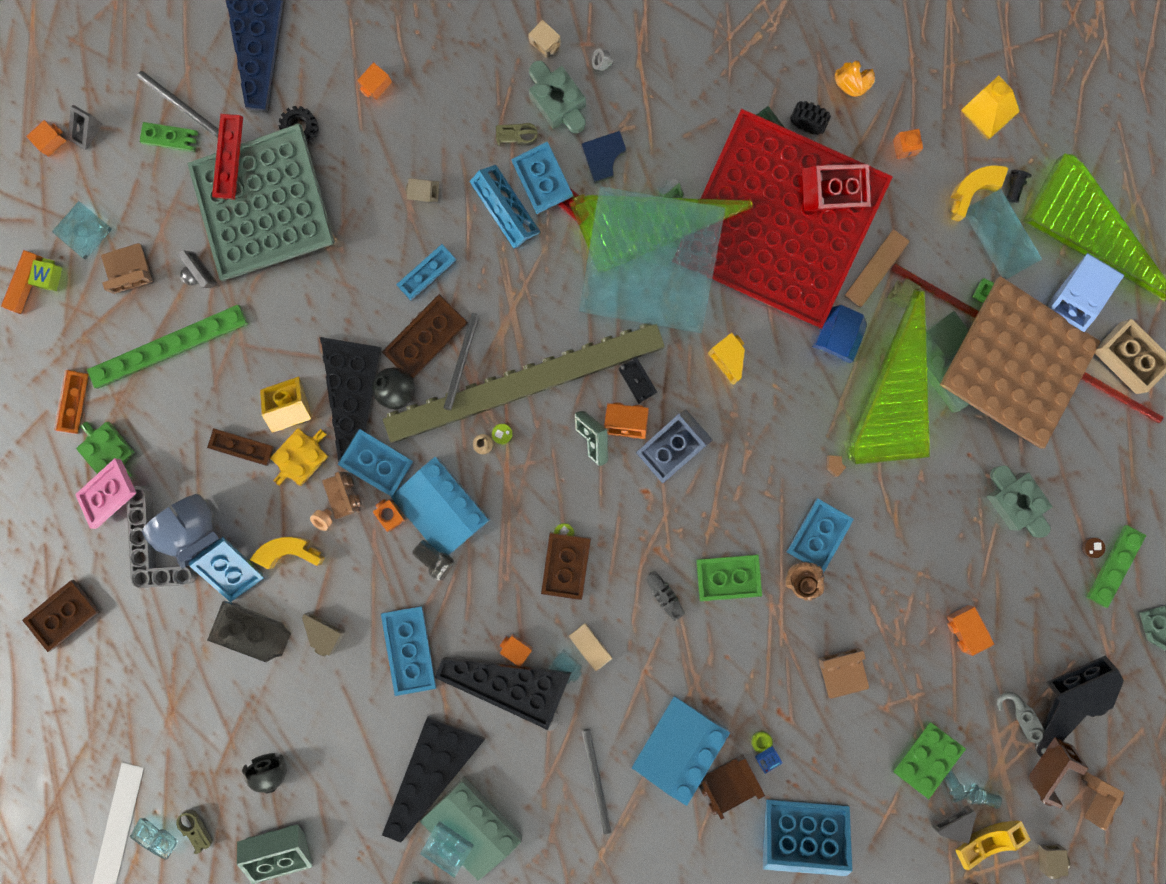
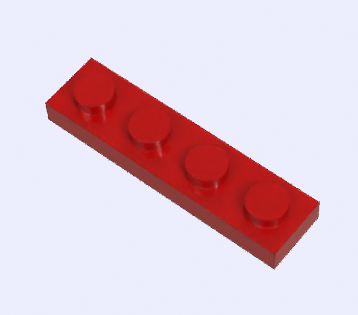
M220 114L212 197L235 200L243 117L241 115Z

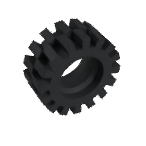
M799 101L793 110L790 121L794 126H798L800 130L804 129L805 132L809 131L810 134L815 133L819 135L825 132L831 115H829L830 113L825 108H820L818 104L816 106L813 102Z
M292 106V110L287 108V113L283 112L281 114L283 118H279L278 122L281 124L278 125L279 129L292 126L295 120L302 119L306 122L304 130L306 142L310 141L312 143L314 141L313 137L318 135L316 131H319L318 122L313 114L302 106H299V108Z

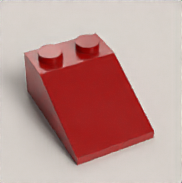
M869 164L821 165L802 169L804 211L871 206Z

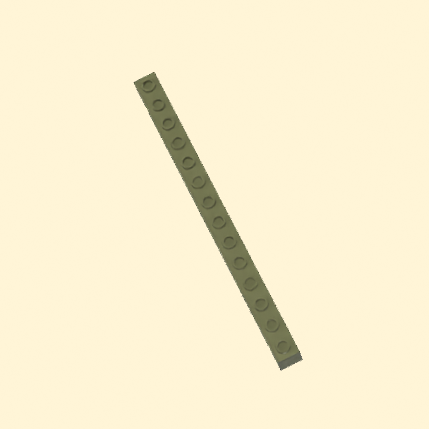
M651 322L639 326L640 329L633 332L632 329H627L620 332L621 336L613 338L612 335L601 339V343L593 345V342L581 346V350L575 352L573 349L567 350L558 358H554V356L547 357L542 360L543 363L535 365V363L523 366L524 370L518 372L515 369L503 373L504 377L496 379V376L484 380V384L478 386L476 383L467 385L464 391L456 393L452 410L443 408L446 397L441 399L433 397L427 399L424 405L418 406L417 403L407 406V411L401 413L398 410L390 412L386 418L382 419L390 443L408 439L409 437L628 362L636 356L639 358L662 350L665 345L657 323L653 325Z

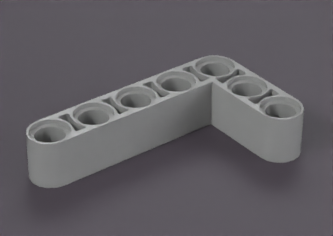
M134 486L136 494L141 490L143 496L141 500H138L135 494L127 501L131 583L137 588L179 586L193 583L197 579L198 573L189 565L184 569H181L180 566L156 567L155 549L145 538L142 542L139 540V533L154 518L153 497L150 488ZM139 511H142L144 515L142 521L137 517ZM141 552H143L146 556V560L144 562L140 560ZM183 570L188 572L187 580L182 578ZM163 571L166 572L168 576L166 582H164L161 578V574ZM142 573H144L147 576V581L145 583L141 581Z

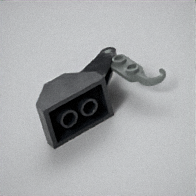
M1105 655L1047 681L1055 698L1043 726L1035 711L1014 692H1006L1000 695L997 700V707L999 710H1002V702L1006 699L1014 701L1016 719L1027 739L1032 743H1036L1035 750L1042 757L1054 737L1064 741L1086 716H1102L1108 710L1113 709L1124 680L1116 666Z

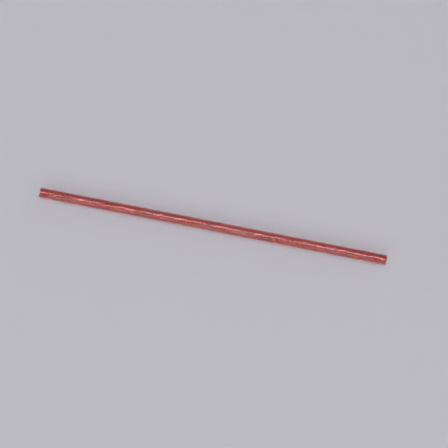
M894 263L891 271L905 279L911 280L924 290L973 318H976L978 315V310L898 264ZM1085 372L1081 380L1158 424L1162 422L1163 416Z

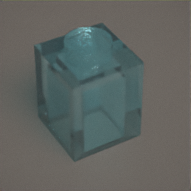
M564 649L549 665L551 670L572 672L567 684L571 680L575 682L582 674L580 671L582 665Z

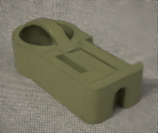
M532 123L496 126V142L498 146H500V143L518 142V145L529 146L538 139L537 128ZM522 134H535L534 138L529 141L523 140L520 137Z
M191 809L183 811L176 820L177 829L183 836L187 835L195 849L193 853L198 854L203 849L209 848L213 839L196 811ZM182 816L188 818L191 827H186L182 824Z

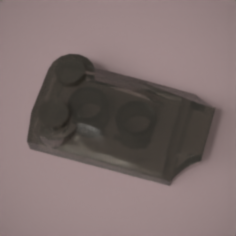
M224 600L207 641L267 663L269 660L283 655L291 633L280 621L241 607L237 603H230Z

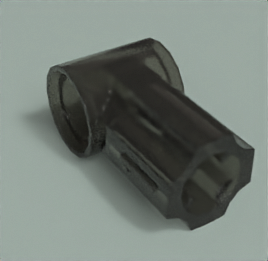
M422 540L412 551V555L429 568V574L436 580H443L455 564L451 556L446 553H439L425 540Z

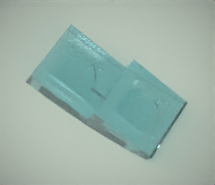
M146 818L139 819L129 836L136 843L165 860L169 858L178 843V840L165 829L159 830Z

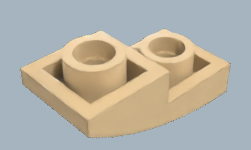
M586 623L569 635L595 671L613 659Z

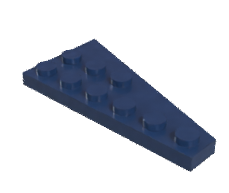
M226 0L233 44L237 55V66L241 77L243 99L247 110L268 111L284 0Z

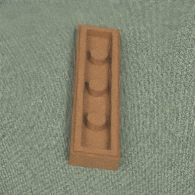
M893 229L844 296L861 308L910 241Z

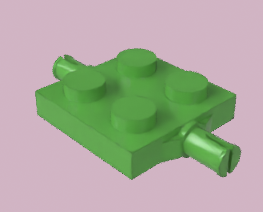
M88 421L80 426L88 436L76 449L96 474L104 469L114 458L121 459L125 467L128 459L135 454L133 449L110 422H105L96 430L93 429ZM126 469L129 477H131L132 474Z

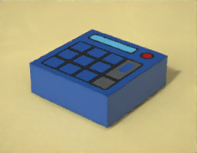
M773 746L755 756L765 774L783 764Z

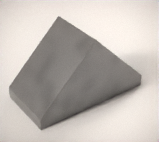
M72 105L68 140L86 150L101 128L102 123L91 114Z
M966 806L936 823L932 828L940 836L969 844L976 813L969 806Z

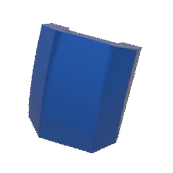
M843 305L832 307L812 347L839 357L849 364L852 363L866 331L867 322L864 315Z

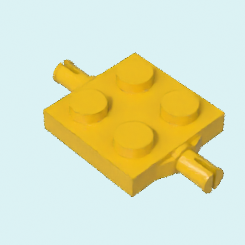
M297 428L270 457L281 471L273 479L278 486L287 477L291 478L297 485L302 486L329 457L319 444L327 435L326 432L320 428L313 437H310L300 428Z

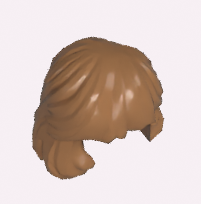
M797 563L788 571L786 586L792 589L798 598L805 601L816 599L824 593L825 577L821 566L814 563Z

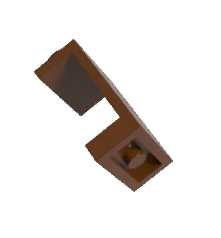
M1055 737L1028 777L1044 804L1048 806L1053 805L1061 809L1063 804L1054 790L1068 769L1084 775L1089 768L1073 745Z
M743 754L706 773L701 781L702 784L699 785L703 796L708 795L711 803L708 805L713 815L718 814L721 820L724 819L723 813L754 796L758 800L765 796Z

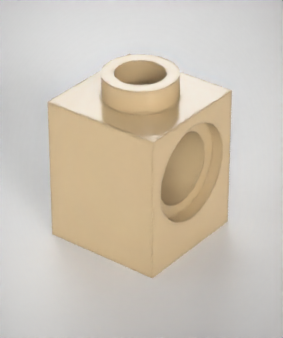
M543 20L528 34L529 42L546 58L550 54L554 55L561 46L560 35Z

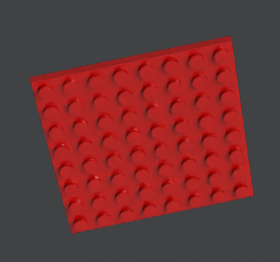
M741 108L672 262L822 329L893 176L869 166L870 207L804 211L802 169L821 165H854L864 163Z

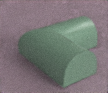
M586 411L575 413V430L587 439L588 457L599 466L604 465L609 460L607 429Z

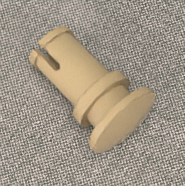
M480 434L474 438L473 448L479 454H487L493 448V441L488 435Z

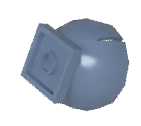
M198 494L183 498L171 505L178 514L177 516L168 507L151 519L142 530L146 541L156 551L176 557L181 569L187 567L191 559L219 540L213 531L212 511L208 503Z

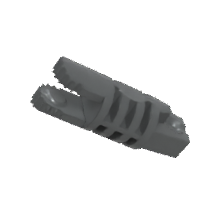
M650 572L646 579L653 590L652 594L663 610L674 621L678 620L685 612L669 584L664 582L657 572Z

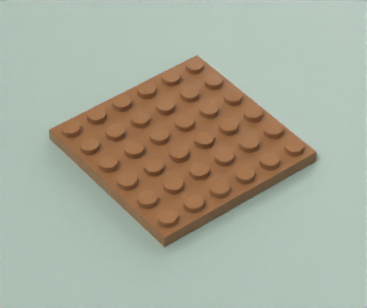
M999 277L990 290L940 386L1038 448L1045 449L1101 341L1069 324L1064 317L1003 277Z

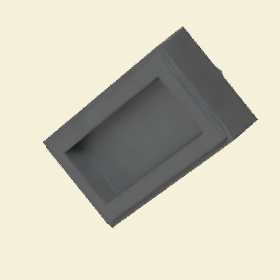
M183 250L178 254L186 265L180 272L182 282L189 286L199 283L202 288H213L217 284L195 252Z

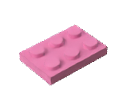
M114 458L75 495L90 529H97L136 494V490L122 460Z

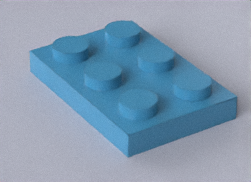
M548 141L511 159L536 214L573 197V193Z
M359 429L337 465L392 497L413 461Z
M816 498L786 552L802 562L821 566L824 573L854 519Z
M221 537L189 561V566L230 603L264 579L263 573L224 537Z

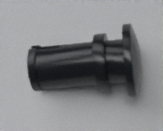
M1011 170V174L1014 177L1010 179L1012 183L1006 200L1019 203L1023 187L1027 185L1026 178H1031L1032 175L1023 170Z

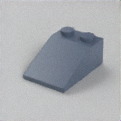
M685 409L636 453L657 478L664 483L712 442L713 439Z

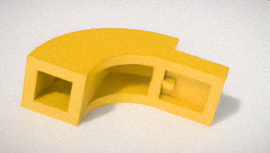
M986 166L973 171L955 187L950 198L956 199L951 208V212H953L951 219L959 222L965 218L972 196L976 191L990 190L996 192L1003 186L1008 168L1004 166Z
M290 536L273 539L265 543L252 555L250 560L266 569H272L278 560L287 554L296 555L316 566L322 565L325 557L320 555L321 551L313 547L307 548L310 540Z
M1006 821L990 825L972 833L969 844L964 843L955 851L963 868L970 870L995 853L1008 850L1017 851L1031 841L1022 821Z

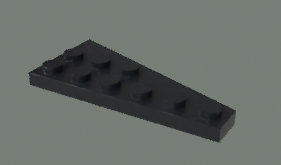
M320 337L339 462L358 430L361 429L367 433L373 401L372 384L378 373L382 348Z
M444 657L441 659L435 678L548 730L572 672Z
M427 716L382 836L401 843L484 742L485 738Z

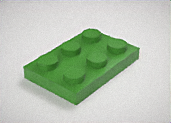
M758 554L696 559L699 601L762 596Z
M930 722L894 770V773L927 799H930L966 748Z

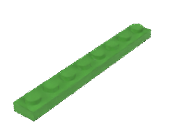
M235 305L87 369L94 388L99 389L243 327L248 323L241 306Z

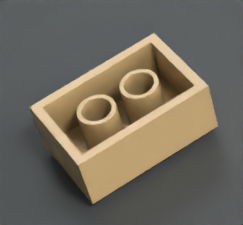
M1132 319L1120 322L1100 342L1095 352L1136 394L1148 392L1166 374V352Z

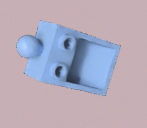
M1087 253L1050 299L1048 307L1064 317L1069 324L1085 332L1099 315L1124 277V274Z

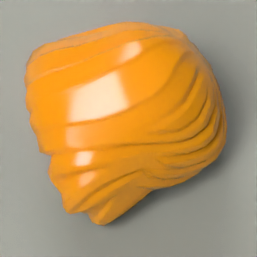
M858 60L853 63H844L835 72L836 84L852 97L862 96L875 82L873 69H865L860 73L861 64Z

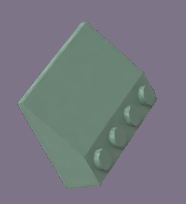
M955 311L904 346L952 413L961 411L969 405V403L940 386L969 331Z
M465 776L420 820L426 829L477 881L503 861L521 843L523 836Z

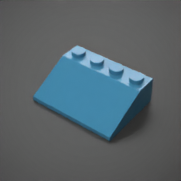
M434 457L418 470L391 497L443 560L490 521V518L438 457Z
M674 696L634 762L632 769L687 806L730 732L725 726Z
M766 800L763 870L848 876L852 872L850 806Z

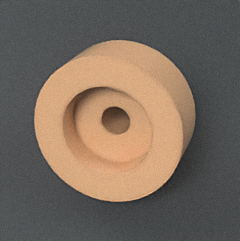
M328 509L324 511L316 510L310 517V521L316 528L326 531L332 524L330 518L332 513Z

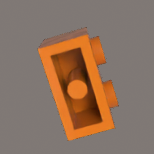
M619 402L607 403L604 423L607 434L645 439L649 408H645L642 405L628 406Z
M967 605L946 616L949 620L947 625L950 631L958 637L959 641L957 644L963 653L966 652V654L974 656L995 645L974 606Z

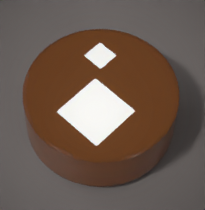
M1087 538L1082 544V551L1089 558H1099L1105 553V544L1099 538Z

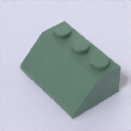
M298 824L237 841V866L252 884L313 867L306 836Z

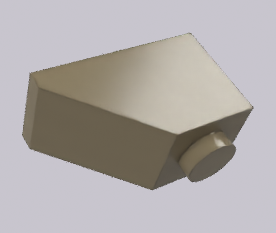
M309 612L305 613L302 620L310 646L315 648L314 651L324 657L326 655L330 656L334 653L345 631Z

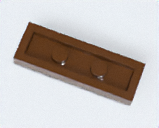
M213 428L207 448L268 466L274 446Z

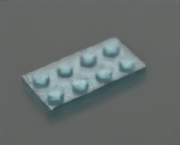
M1001 189L969 206L966 217L1004 279H1008L1042 260Z

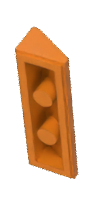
M23 250L1 307L18 314L22 313L32 285L28 284L33 260L42 261L43 257Z
M65 370L54 426L55 431L78 434L89 374Z

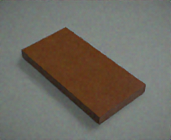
M438 294L382 353L397 368L408 372L414 379L469 323Z

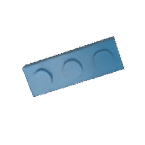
M441 244L396 285L411 301L449 268L456 259Z

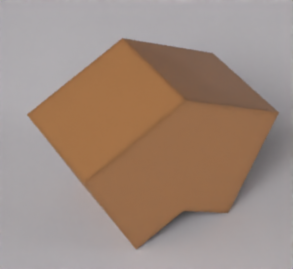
M829 455L826 460V469L835 477H838L846 469V466L842 464V456Z

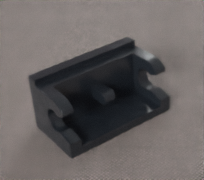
M637 356L618 368L638 404L657 394V390Z

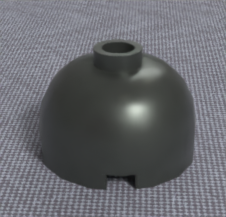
M395 367L380 371L372 384L373 396L377 402L384 407L399 410L411 400V388L414 389L412 376L408 372Z
M275 753L258 756L251 760V765L247 767L245 764L243 766L242 773L247 786L259 793L268 794L274 792L284 781L287 772L283 756L279 754V757H276Z

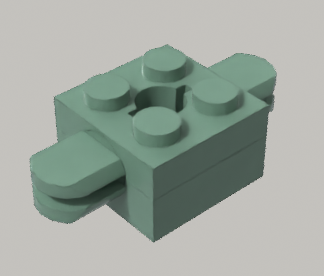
M543 61L533 62L529 68V74L535 85L529 89L530 99L553 130L564 123L570 132L574 134L582 132L585 128L586 120L580 110L586 107L585 96L563 66L551 72Z
M1006 465L994 467L990 472V477L997 486V489L987 495V498L1008 528L1019 531L1026 527L1033 537L1043 538L1050 533L1051 527L1042 514L1053 506L1030 473H1019L1015 476Z

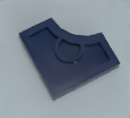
M620 131L581 144L594 184L614 177V162L619 155L626 152Z

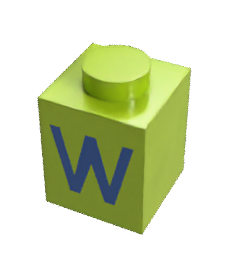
M42 258V261L33 260L28 284L57 292L62 268L55 265V261Z

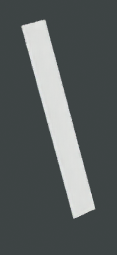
M121 763L93 884H116L143 767Z

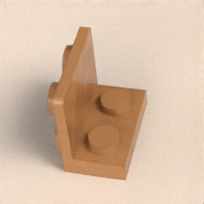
M140 243L101 255L108 281L102 282L105 291L116 294L153 282Z
M339 471L335 473V476L322 480L335 519L360 511L361 501L358 494H354L352 489L354 481L351 475H348L347 472Z
M855 648L818 658L830 699L869 689L862 660L866 659L863 650Z
M1086 772L1084 775L1082 774L1081 778L1088 782L1087 787L1095 790L1097 793L1085 818L1099 828L1106 830L1112 824L1113 815L1117 807L1122 804L1125 792Z

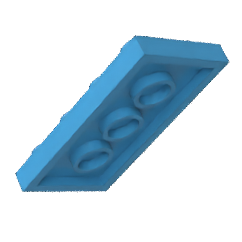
M423 606L381 613L394 695L399 696L436 689Z

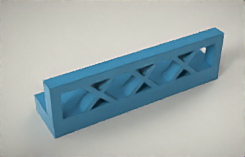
M497 165L479 170L469 181L514 249L519 247L526 239L540 233V230ZM493 172L497 181L493 180L489 173ZM500 190L505 191L508 195V198L503 196ZM511 208H516L519 212V215L514 213ZM523 224L528 225L531 232L527 233V231L523 227Z

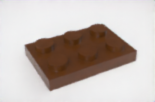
M550 532L541 594L582 600L591 542L590 537Z
M70 580L22 619V621L47 652H51L100 611L76 581Z

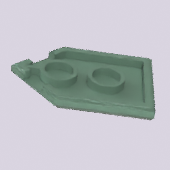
M1166 605L1139 612L1147 641L1166 651Z

